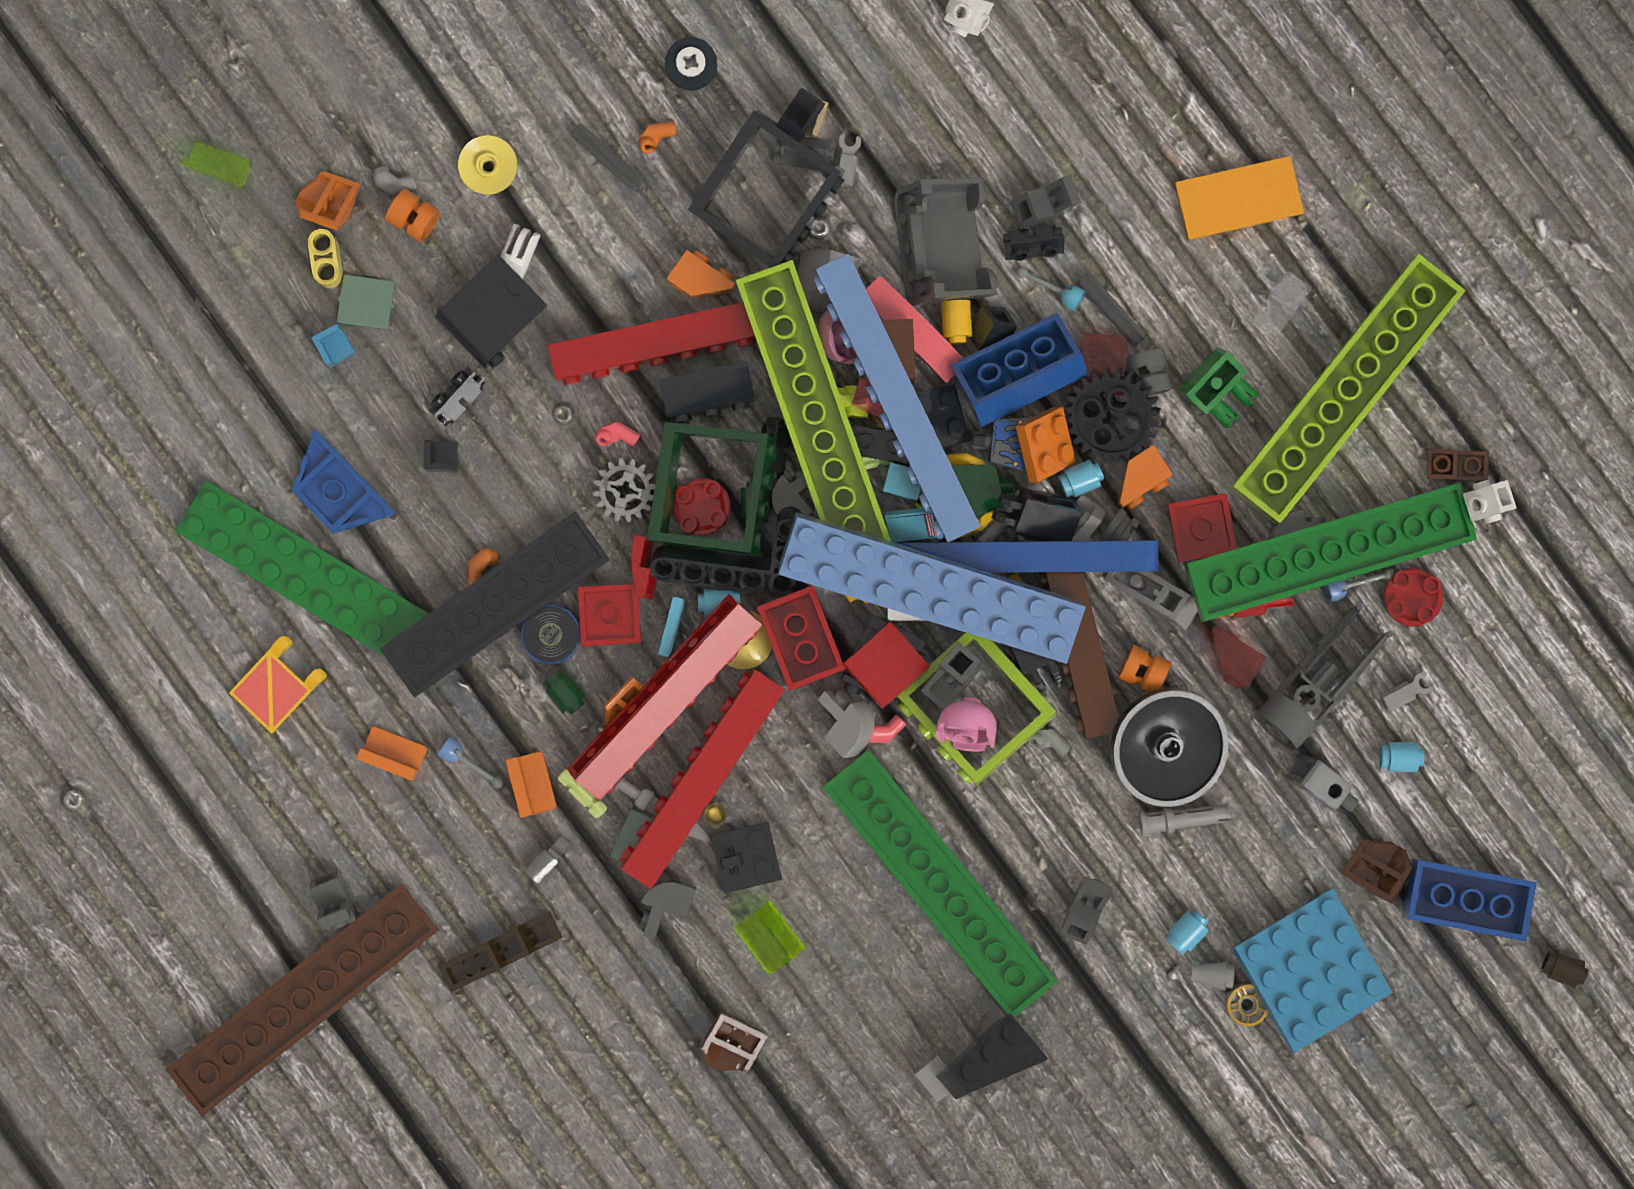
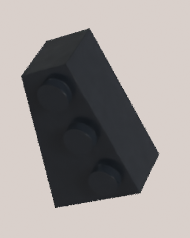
M1009 1013L996 1020L936 1077L956 1100L1048 1060V1058Z

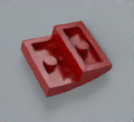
M891 621L886 623L866 643L862 644L842 664L881 709L903 692L930 666Z

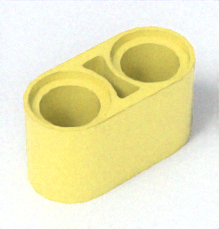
M326 229L314 230L308 238L313 277L325 288L337 287L343 279L338 241ZM322 237H328L330 239L329 248L324 251L317 250V241ZM327 266L334 267V276L329 280H322V269Z

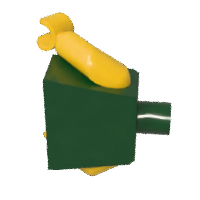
M969 453L948 454L946 456L981 526L960 536L964 538L985 529L993 520L991 516L994 510L1003 507L997 501L1000 493H1013L1014 485L1010 476L998 478L996 467L994 465H986L978 457Z

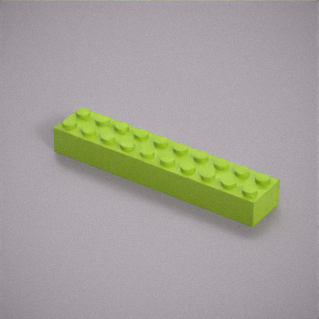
M1420 254L1412 258L1229 489L1274 525L1280 524L1466 290Z
M793 260L737 279V286L819 519L891 542Z

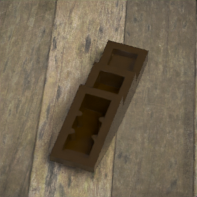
M548 911L438 967L452 993L563 938L551 912Z

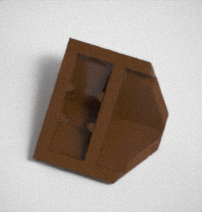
M1363 839L1343 869L1342 874L1369 893L1392 904L1412 874L1413 867L1407 851L1395 843Z
M719 1012L699 1047L705 1064L719 1071H749L768 1035L736 1016Z

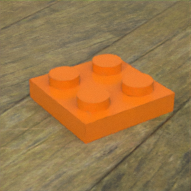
M1054 406L1016 426L1029 483H1038L1076 463L1063 406Z

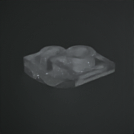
M1287 270L1270 292V296L1252 317L1251 322L1275 339L1304 301L1312 287Z

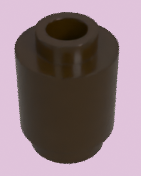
M1549 950L1541 966V972L1546 974L1547 978L1573 989L1578 984L1583 985L1588 975V969L1585 968L1584 960L1559 950L1556 952Z

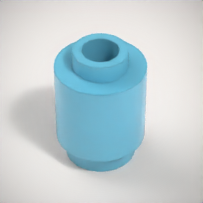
M1090 460L1063 470L1064 474L1057 476L1066 498L1070 496L1076 498L1101 487L1100 480L1104 479L1098 463L1092 464Z
M704 588V594H698V612H704V616L707 618L728 594L740 603V592Z
M1388 742L1387 745H1380V769H1387L1388 772H1417L1419 766L1424 765V750L1419 748L1417 742Z
M1187 910L1168 931L1170 934L1165 939L1184 955L1187 950L1191 951L1210 931L1206 927L1209 921L1197 910L1193 914Z

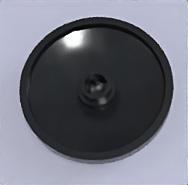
M1164 688L1141 696L1123 712L1112 734L1110 747L1111 761L1121 784L1136 798L1155 806H1179L1199 798L1218 780L1227 761L1229 739L1221 715L1207 700L1185 689Z

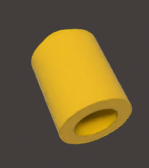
M970 300L941 302L943 337L949 339L950 344L967 343V338L972 337Z

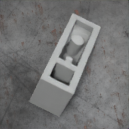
M1150 571L1108 572L1104 578L1105 581L1183 630L1187 629L1198 612L1194 598L1190 594Z

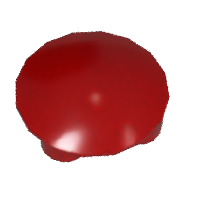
M697 478L677 489L674 501V515L683 531L694 536H709L717 533L727 523L731 513V501L727 491L720 483L709 478Z
M1407 568L1398 571L1388 581L1384 590V605L1388 614L1396 622L1405 626L1419 627L1431 622L1439 614L1443 604V591L1440 581L1431 573L1419 568Z

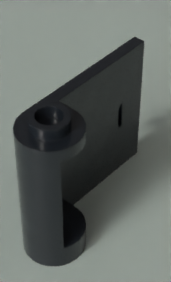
M497 254L437 312L435 318L484 369L488 366L495 368L505 358L503 354L506 349L505 346L548 305Z

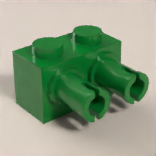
M1219 347L1210 354L1177 390L1197 411L1206 415L1210 412L1224 428H1228L1233 424L1229 419L1236 421L1239 416L1222 400L1229 390L1245 407L1253 403L1250 398L1253 397L1256 400L1259 396V393L1242 378L1247 370L1228 351Z

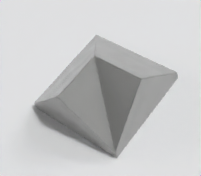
M801 250L798 277L811 312L825 313L828 310L826 305L831 303L826 292L820 294L813 280V278L818 276L816 269L846 254L833 250ZM850 256L858 272L860 258Z

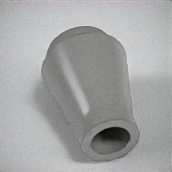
M1228 961L1193 964L1191 982H1198L1226 991V988L1233 989L1235 965L1228 964Z

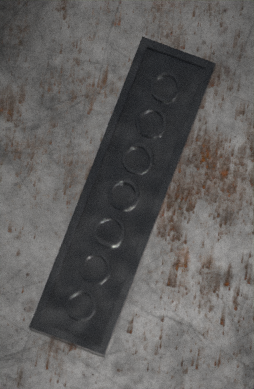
M575 511L380 648V651L412 696L416 698L609 562L610 559Z

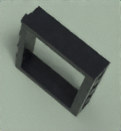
M754 110L688 210L771 268L793 260L795 253L792 250L798 242L803 244L812 231L808 226L814 217L819 220L829 206L825 201L831 192L836 195L845 181L842 178L845 170L804 141L798 140L780 128L774 120L761 111ZM761 127L829 174L775 256L769 254L707 210Z

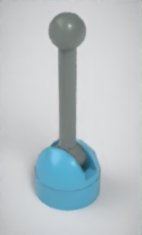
M1019 267L1016 270V275L1019 278H1027L1060 294L1062 304L1074 312L1077 310L1085 294V290L1078 286L1071 285L1061 289L1029 273L1025 267Z

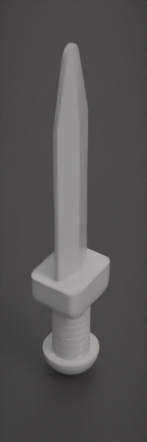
M623 775L616 782L614 790L617 792L619 789L635 799V805L642 811L646 808L655 814V811L652 809L658 798L653 796L654 792L648 788L639 789L625 780L626 776ZM697 823L688 834L702 841L711 842V837Z

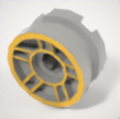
M1237 984L1226 994L1225 1010L1229 1017L1239 1025L1247 1027L1257 1025L1268 1014L1252 984ZM1243 1000H1251V1010L1242 1008Z

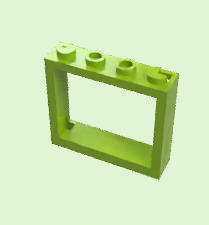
M969 633L962 635L897 696L900 700L897 706L908 718L913 715L920 722L917 729L927 740L933 737L940 745L936 750L947 762L953 759L960 767L956 771L967 784L973 781L976 786L1057 715L1054 708L992 640ZM973 640L1040 713L1037 718L977 771L957 749L952 748L953 744L949 740L945 739L943 744L936 738L937 727L910 698L913 693L936 674L940 669L939 664L958 642L966 647Z

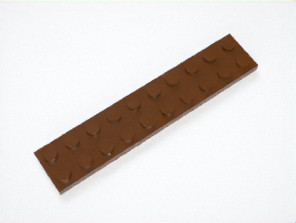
M403 883L358 917L356 921L349 924L165 1070L201 1117L438 932V927Z

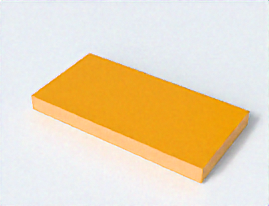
M1291 156L1175 182L1188 241L1304 214Z

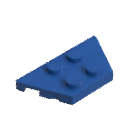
M317 430L312 432L308 450L303 457L299 475L296 477L291 491L333 534L393 516L396 512Z

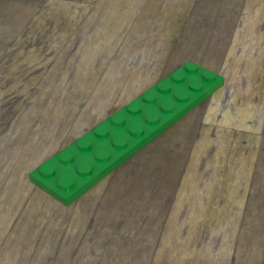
M205 481L175 531L383 655L380 651L381 647L429 614L208 481Z
M1461 483L1184 564L1200 621L1212 620L1477 540L1463 497L1464 493Z
M869 750L822 787L1007 1014L1010 1013L1013 1017H1016L1058 982Z

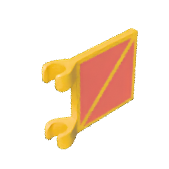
M288 636L279 637L265 655L229 692L271 734L327 677V674L319 668L313 670L306 680L303 681L279 658L293 643Z

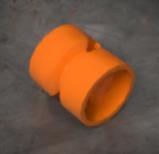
M404 188L389 207L385 221L399 230L406 228L407 235L422 243L437 223L441 210L427 201L421 204L419 196ZM415 213H418V216L413 222L412 218L414 217Z
M1133 644L1122 664L1117 679L1132 686L1138 683L1140 690L1147 693L1159 690L1164 683L1172 661L1158 655L1150 657L1149 651ZM1140 664L1146 666L1143 675L1137 672Z

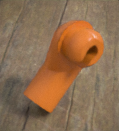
M675 121L648 125L638 140L639 149L645 154H650L655 150L662 138L677 136Z
M483 548L469 561L468 586L483 576V570L489 565L497 564L499 555L496 550Z

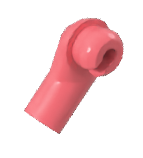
M613 422L600 427L596 432L595 440L601 446H607L622 440L634 447L641 434L620 422Z
M896 714L885 726H874V732L869 742L888 743L907 724Z

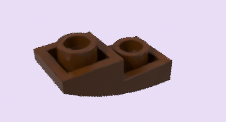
M1428 449L1427 479L1469 482L1488 480L1489 451Z

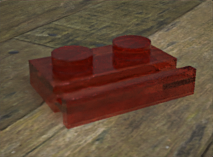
M1084 333L1082 355L1088 371L1087 376L1092 379V373L1095 369L1102 376L1106 367L1110 368L1111 374H1115L1118 367H1121L1122 376H1124L1127 336ZM1120 391L1113 393L1115 396H1123V392Z

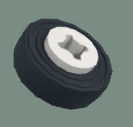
M685 37L676 41L668 49L665 57V71L669 80L678 88L686 91L699 90L706 87L714 79L717 71V56L713 48L706 41L696 37Z

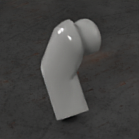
M384 166L378 167L374 171L373 180L375 184L391 195L399 194L404 188L409 191L417 189L414 175L397 178Z
M1051 728L1040 729L1027 741L1032 749L1052 747L1062 758L1072 749V746L1056 730Z

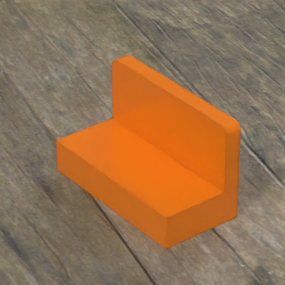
M372 727L365 746L360 748L356 759L408 780L415 781L428 748L386 730Z
M539 751L505 760L520 818L557 808L543 752Z

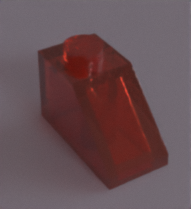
M1212 626L1209 634L1218 671L1225 676L1223 681L1237 690L1240 686L1248 688L1266 656L1219 627Z

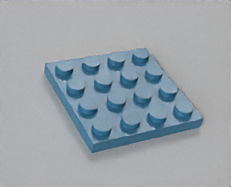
M1333 888L1328 889L1232 947L1234 954L1291 1053L1299 1051L1393 993Z

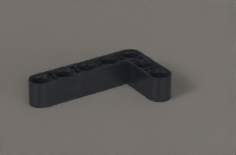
M792 506L785 507L779 511L774 532L772 558L661 545L654 550L650 573L656 580L662 582L778 597L787 596L794 591L796 580L789 578L787 581H780L776 578L782 576L778 573L782 553L779 550L785 548L791 529L785 527L783 523H793L796 512L801 514L802 512ZM665 560L668 561L671 565L664 566L661 565L658 561ZM696 564L700 569L694 570L688 567V565ZM726 568L730 572L724 574L719 572L717 569ZM756 572L760 576L750 577L747 573Z

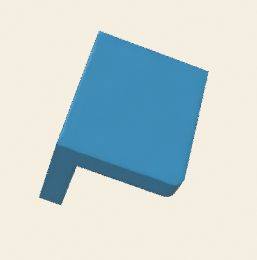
M335 324L311 337L323 361L330 368L356 354L346 333L339 324Z

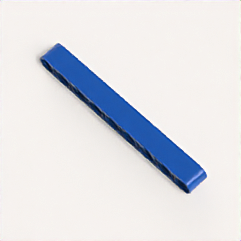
M1157 540L897 542V544L987 572L1159 571Z

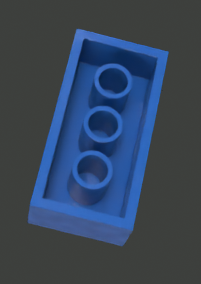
M1058 313L951 365L957 384L981 427L1088 375L1083 355Z
M1412 859L1413 872L1408 878L1402 918L1527 941L1537 882Z

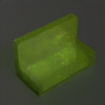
M195 141L189 159H183L181 165L188 171L243 190L253 162Z
M771 900L734 927L735 931L769 975L790 962L806 948Z

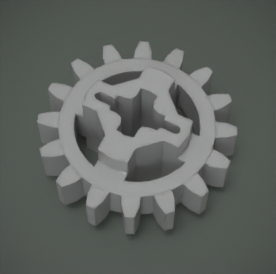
M620 458L619 466L616 467L609 462L608 467L610 470L608 472L601 469L599 471L603 477L602 481L594 480V484L600 487V490L593 492V496L601 497V501L596 506L598 508H607L604 513L606 517L614 513L615 522L618 523L622 516H625L627 523H631L633 515H636L640 520L643 519L641 511L644 509L651 512L652 510L648 502L653 501L654 495H651V491L655 490V484H650L649 481L654 478V475L652 473L644 474L646 470L644 464L636 468V461L634 459L630 461L629 465H625L623 458ZM625 471L623 477L617 481L609 480L616 473ZM636 474L643 480L645 490L637 488L634 483ZM625 483H629V488L638 493V495L633 493L632 495L627 494L624 499L622 494L612 487H624ZM606 491L615 496V508L608 502ZM635 500L642 501L636 508L626 510L631 502Z

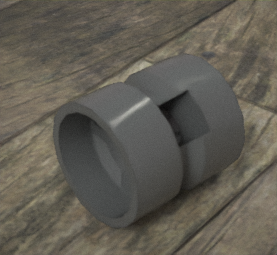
M1163 348L1145 351L1126 358L1129 372L1133 371V375L1136 378L1134 381L1143 377L1141 387L1152 386L1148 396L1174 389L1170 373L1164 371L1167 361Z

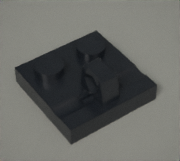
M769 821L711 835L724 894L782 880Z

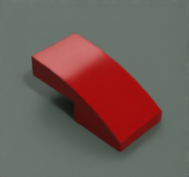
M634 535L631 559L635 589L638 597L653 599L657 580L650 573L651 569L648 566L654 542L647 540L645 536Z

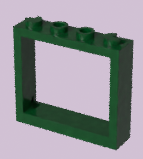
M665 422L647 540L658 544L758 556L762 541L765 539L764 531H762L763 519H767L769 512V503L766 502L767 490H771L773 485V473L770 472L772 460H775L777 452H775V438L764 433ZM683 435L758 443L743 542L668 533Z

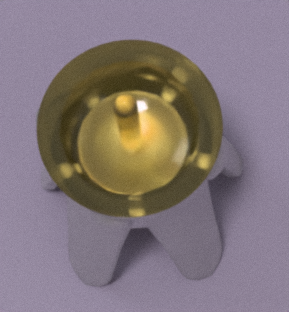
M711 800L701 815L702 821H706L713 830H718L722 824L731 822L732 817L726 811L728 802L714 803Z

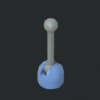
M1387 568L1383 573L1348 583L1341 580L1323 586L1324 592L1330 603L1345 597L1348 588L1384 578L1390 580L1394 577L1395 572L1393 569Z
M450 736L438 752L437 756L444 761L454 762L460 760L491 781L494 788L498 789L503 786V779L501 777L492 776L463 756L461 744Z

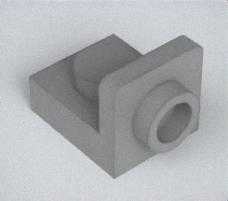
M1080 495L1076 502L1083 514L1077 526L1078 530L1075 538L1079 541H1087L1101 523L1106 510L1085 495Z

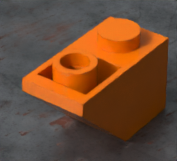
M686 250L667 277L668 284L692 300L732 293L736 289V283L732 281L734 276L721 267L718 271L708 265L710 260L697 250L693 254Z
M1154 445L1126 463L1117 503L1119 508L1127 505L1131 510L1145 500L1142 496L1144 493L1151 489L1154 493H1157L1170 484L1167 479L1173 474Z

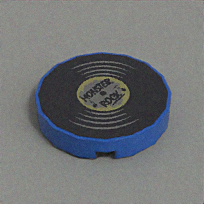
M546 605L526 619L521 633L524 649L533 659L545 664H557L566 661L576 652L581 637L578 621L572 613L560 606Z

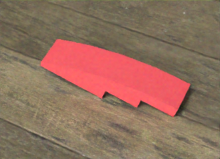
M879 276L866 289L879 317L882 320L913 319L914 353L947 384L954 377L951 365L964 358L883 277Z

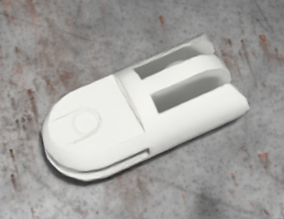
M514 223L501 258L523 279L541 234L535 232L531 236V230L523 228L520 232V225Z

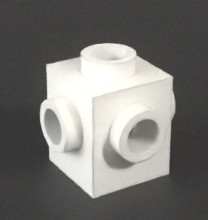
M950 0L946 6L945 13L947 14L944 20L952 24L950 30L963 37H966L968 33L978 36L987 27L990 19L988 15L994 4L988 0Z
M1490 479L1473 484L1474 490L1463 494L1472 522L1481 519L1484 520L1485 524L1502 519L1501 513L1517 508L1508 480L1492 485Z

